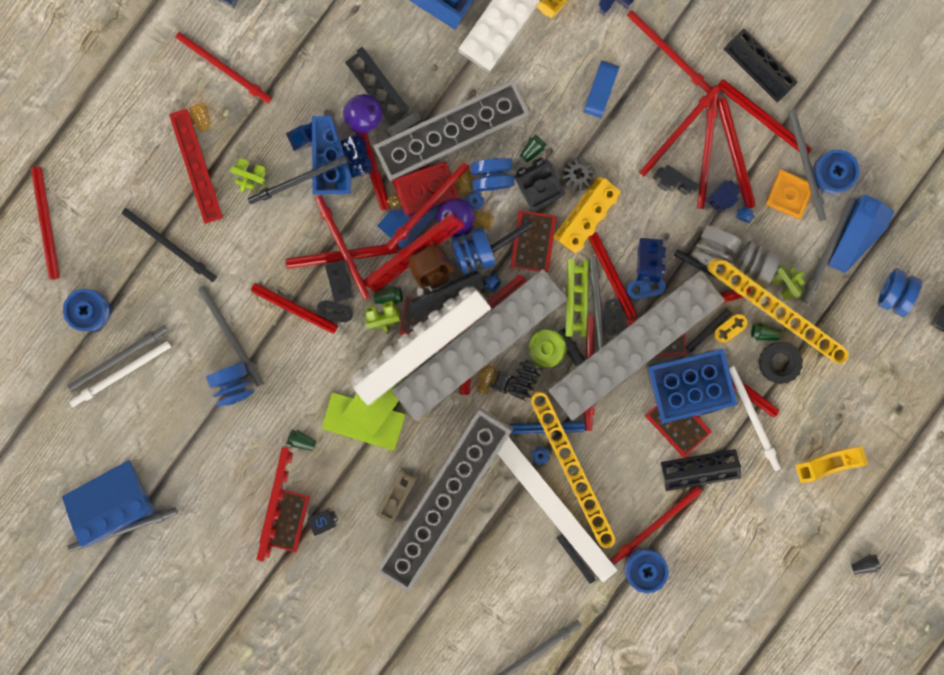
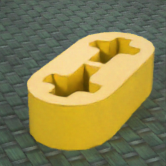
M741 314L731 316L715 329V340L720 343L730 341L746 328V317ZM734 319H742V326H736L732 329L731 326L735 324ZM719 330H730L726 333V339L718 337L720 335Z

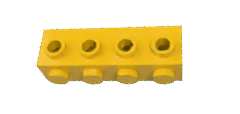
M597 176L553 236V239L575 254L582 250L586 239L595 232L597 224L607 216L608 209L618 201L621 191L605 178Z

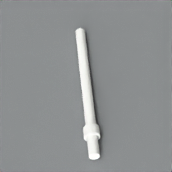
M168 341L164 342L93 387H87L82 390L80 395L69 401L70 405L75 407L84 400H90L94 397V394L171 348Z
M735 366L728 367L730 376L765 449L763 452L766 458H769L774 471H778L781 469V466L776 457L777 452L767 438Z

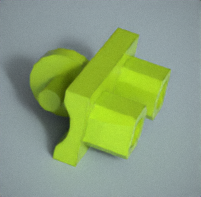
M239 158L235 167H231L230 172L244 177L243 180L237 178L235 181L236 184L241 185L240 191L245 192L247 188L254 189L255 184L249 183L250 180L265 185L266 168L256 164L253 174L246 172L250 162Z
M784 264L778 267L772 282L776 286L783 281L787 284L788 287L781 291L786 301L793 297L797 299L803 293L798 284L801 286L805 283L801 278L805 272L803 270L797 272L794 267L788 271Z
M393 301L385 302L383 304L384 311L378 312L374 305L367 307L366 328L376 327L377 330L383 329L385 334L390 333V327L396 326L395 322L400 321V307L396 308Z

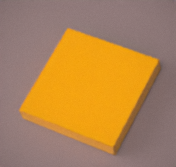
M780 169L764 205L800 220L811 197L808 181Z

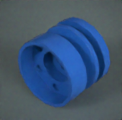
M483 227L471 231L472 240L470 241L467 240L464 234H461L463 240L461 244H459L456 236L452 237V249L457 264L464 272V275L469 274L468 265L472 266L473 272H477L476 262H480L484 269L496 265Z
M244 362L206 376L210 388H220V391L215 393L213 397L223 396V400L216 402L217 407L230 406L247 399L251 394L255 393L254 388L247 391L244 389V386L252 384L251 381H241V378L248 374Z

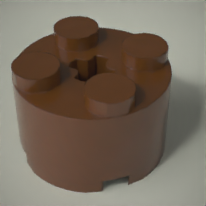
M435 244L429 245L425 250L409 257V268L421 289L426 290L425 287L429 286L431 289L442 286L450 279V273L453 274L454 272L444 250L436 247Z

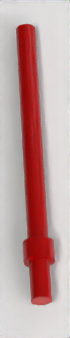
M633 10L628 13L627 16L692 78L691 81L696 86L699 85L706 93L712 89L704 80L705 77L691 68Z
M181 32L176 34L175 38L248 89L251 95L254 97L258 96L267 104L271 103L273 98L262 91L259 85L256 83L252 84Z
M714 85L706 96L703 95L700 98L699 104L638 172L645 177L704 108L707 109L710 106L711 100L721 90L718 86Z
M718 95L711 100L712 103L709 109L706 110L707 126L697 209H704L714 124L718 116V110H716Z
M465 162L460 165L403 227H399L395 231V235L386 244L387 248L392 250L400 240H404L408 236V232L469 168Z
M322 195L317 196L315 200L321 210L320 215L326 221L363 300H366L371 296L332 218L333 213L327 207Z
M595 316L587 317L586 359L594 354ZM593 405L583 412V415H585V431H592L593 416H595Z
M697 486L629 544H624L620 548L621 550L609 559L612 564L615 565L625 556L628 557L632 554L633 549L701 494L700 488Z

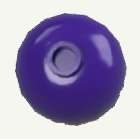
M356 95L349 99L343 108L345 123L349 124L352 128L351 130L356 133H369L382 120L383 112L381 105L371 95Z
M449 199L445 201L437 211V224L444 217L453 213L462 219L465 226L452 236L461 237V234L467 235L474 227V219L476 220L474 208L469 202L462 199Z

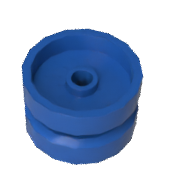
M832 150L820 156L812 168L818 189L828 194H838L850 189L857 182L860 173L856 158L844 150Z
M492 158L470 164L472 175L483 176L472 181L473 191L475 192L506 189L515 186L513 175L501 174L513 169L511 158Z
M895 268L886 279L880 291L877 305L885 310L893 308L894 314L905 317L919 296L922 279L914 275L907 278L905 271Z
M80 289L74 291L66 298L63 304L65 321L70 327L78 331L92 332L99 330L106 325L110 318L111 308L109 301L103 294L95 290Z
M638 548L626 558L624 564V572L628 582L639 592L654 593L660 590L667 582L669 575L668 565L664 558L653 549ZM647 567H649V571L647 573H644L642 571L644 568L647 569Z

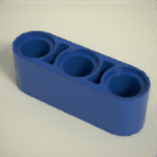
M601 60L584 108V113L602 118L620 66Z

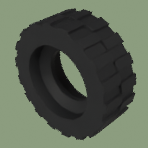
M771 343L760 353V360H758L759 369L762 375L773 383H790V381H794L800 375V371L803 368L801 352L791 343ZM778 353L786 354L790 359V366L784 372L775 371L771 365L772 358Z

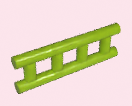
M567 259L566 336H573V331H580V337H587L589 260H581V266L575 265V259ZM575 273H581V285L574 284ZM574 292H580V304H574ZM574 311L580 312V323H574Z

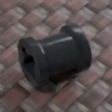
M498 370L497 378L494 385H491V388L506 394L509 381L514 376Z

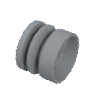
M706 225L701 238L707 242V245L697 244L696 247L703 251V253L694 251L692 256L707 267L714 258H720L728 263H733L734 260L728 256V252L738 254L743 242L725 231ZM719 264L716 270H722L723 265Z
M750 241L741 251L735 268L748 278L752 276V281L766 289L777 270L781 254L769 249L762 256V246L758 245L754 251L755 242Z

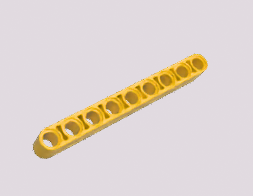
M714 258L709 262L708 269L711 274L837 364H842L848 359L846 348L728 262L720 258ZM719 264H722V270L720 272H716V267ZM737 275L736 282L731 283V278ZM752 285V291L746 294V289ZM767 296L766 303L761 305L762 298ZM781 307V313L776 315V310ZM796 318V323L791 326V320ZM808 329H811L810 334L808 336H805V332ZM825 339L824 345L820 347V342ZM839 350V354L834 357V353Z
M535 391L531 396L532 406L598 543L603 548H609L615 543V536L548 396L543 391ZM537 396L545 398V402L542 405L535 404L534 400ZM551 413L553 415L552 421H543L544 414ZM559 430L562 433L561 437L553 439L551 437L553 431ZM562 448H568L570 450V453L567 456H561L559 454ZM576 465L578 467L577 472L569 473V466ZM579 482L586 483V488L580 491L576 489V485ZM588 499L594 500V505L590 508L584 506L585 501ZM597 516L603 518L602 522L598 525L592 523L593 519ZM603 534L611 535L610 539L606 542L601 540V536Z

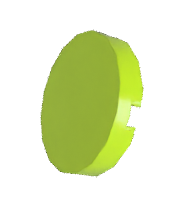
M552 329L541 330L533 335L529 343L532 360L544 368L554 367L565 358L567 351L566 342L557 331Z

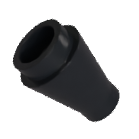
M869 554L851 564L854 575L877 572L878 569H881L876 554Z

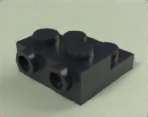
M538 158L533 161V166L529 168L521 167L516 170V175H514L515 182L531 212L566 195L547 158Z
M668 164L665 167L658 168L652 177L658 183L657 186L660 189L671 191L677 186V190L686 196L687 194L692 195L700 186Z

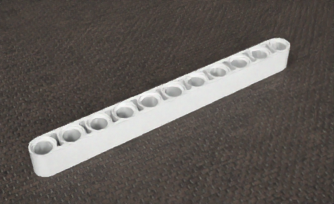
M508 436L498 455L604 583L618 570Z

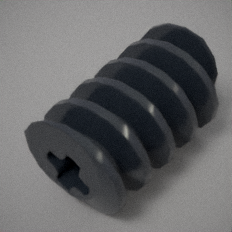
M528 360L519 363L523 369L516 370L520 374V376L513 377L517 383H510L514 390H507L508 394L526 401L524 398H531L527 391H534L530 384H537L533 377H540L536 370H543L542 366Z

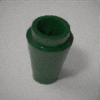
M535 134L533 138L530 137L519 156L528 163L544 151V147L547 144Z
M393 286L374 293L375 304L393 301L395 305H398L399 302H403L401 287Z
M762 322L752 325L751 338H755L756 341H778L780 339V329Z
M292 429L286 444H289L292 448L313 451L316 440L298 429L296 431Z

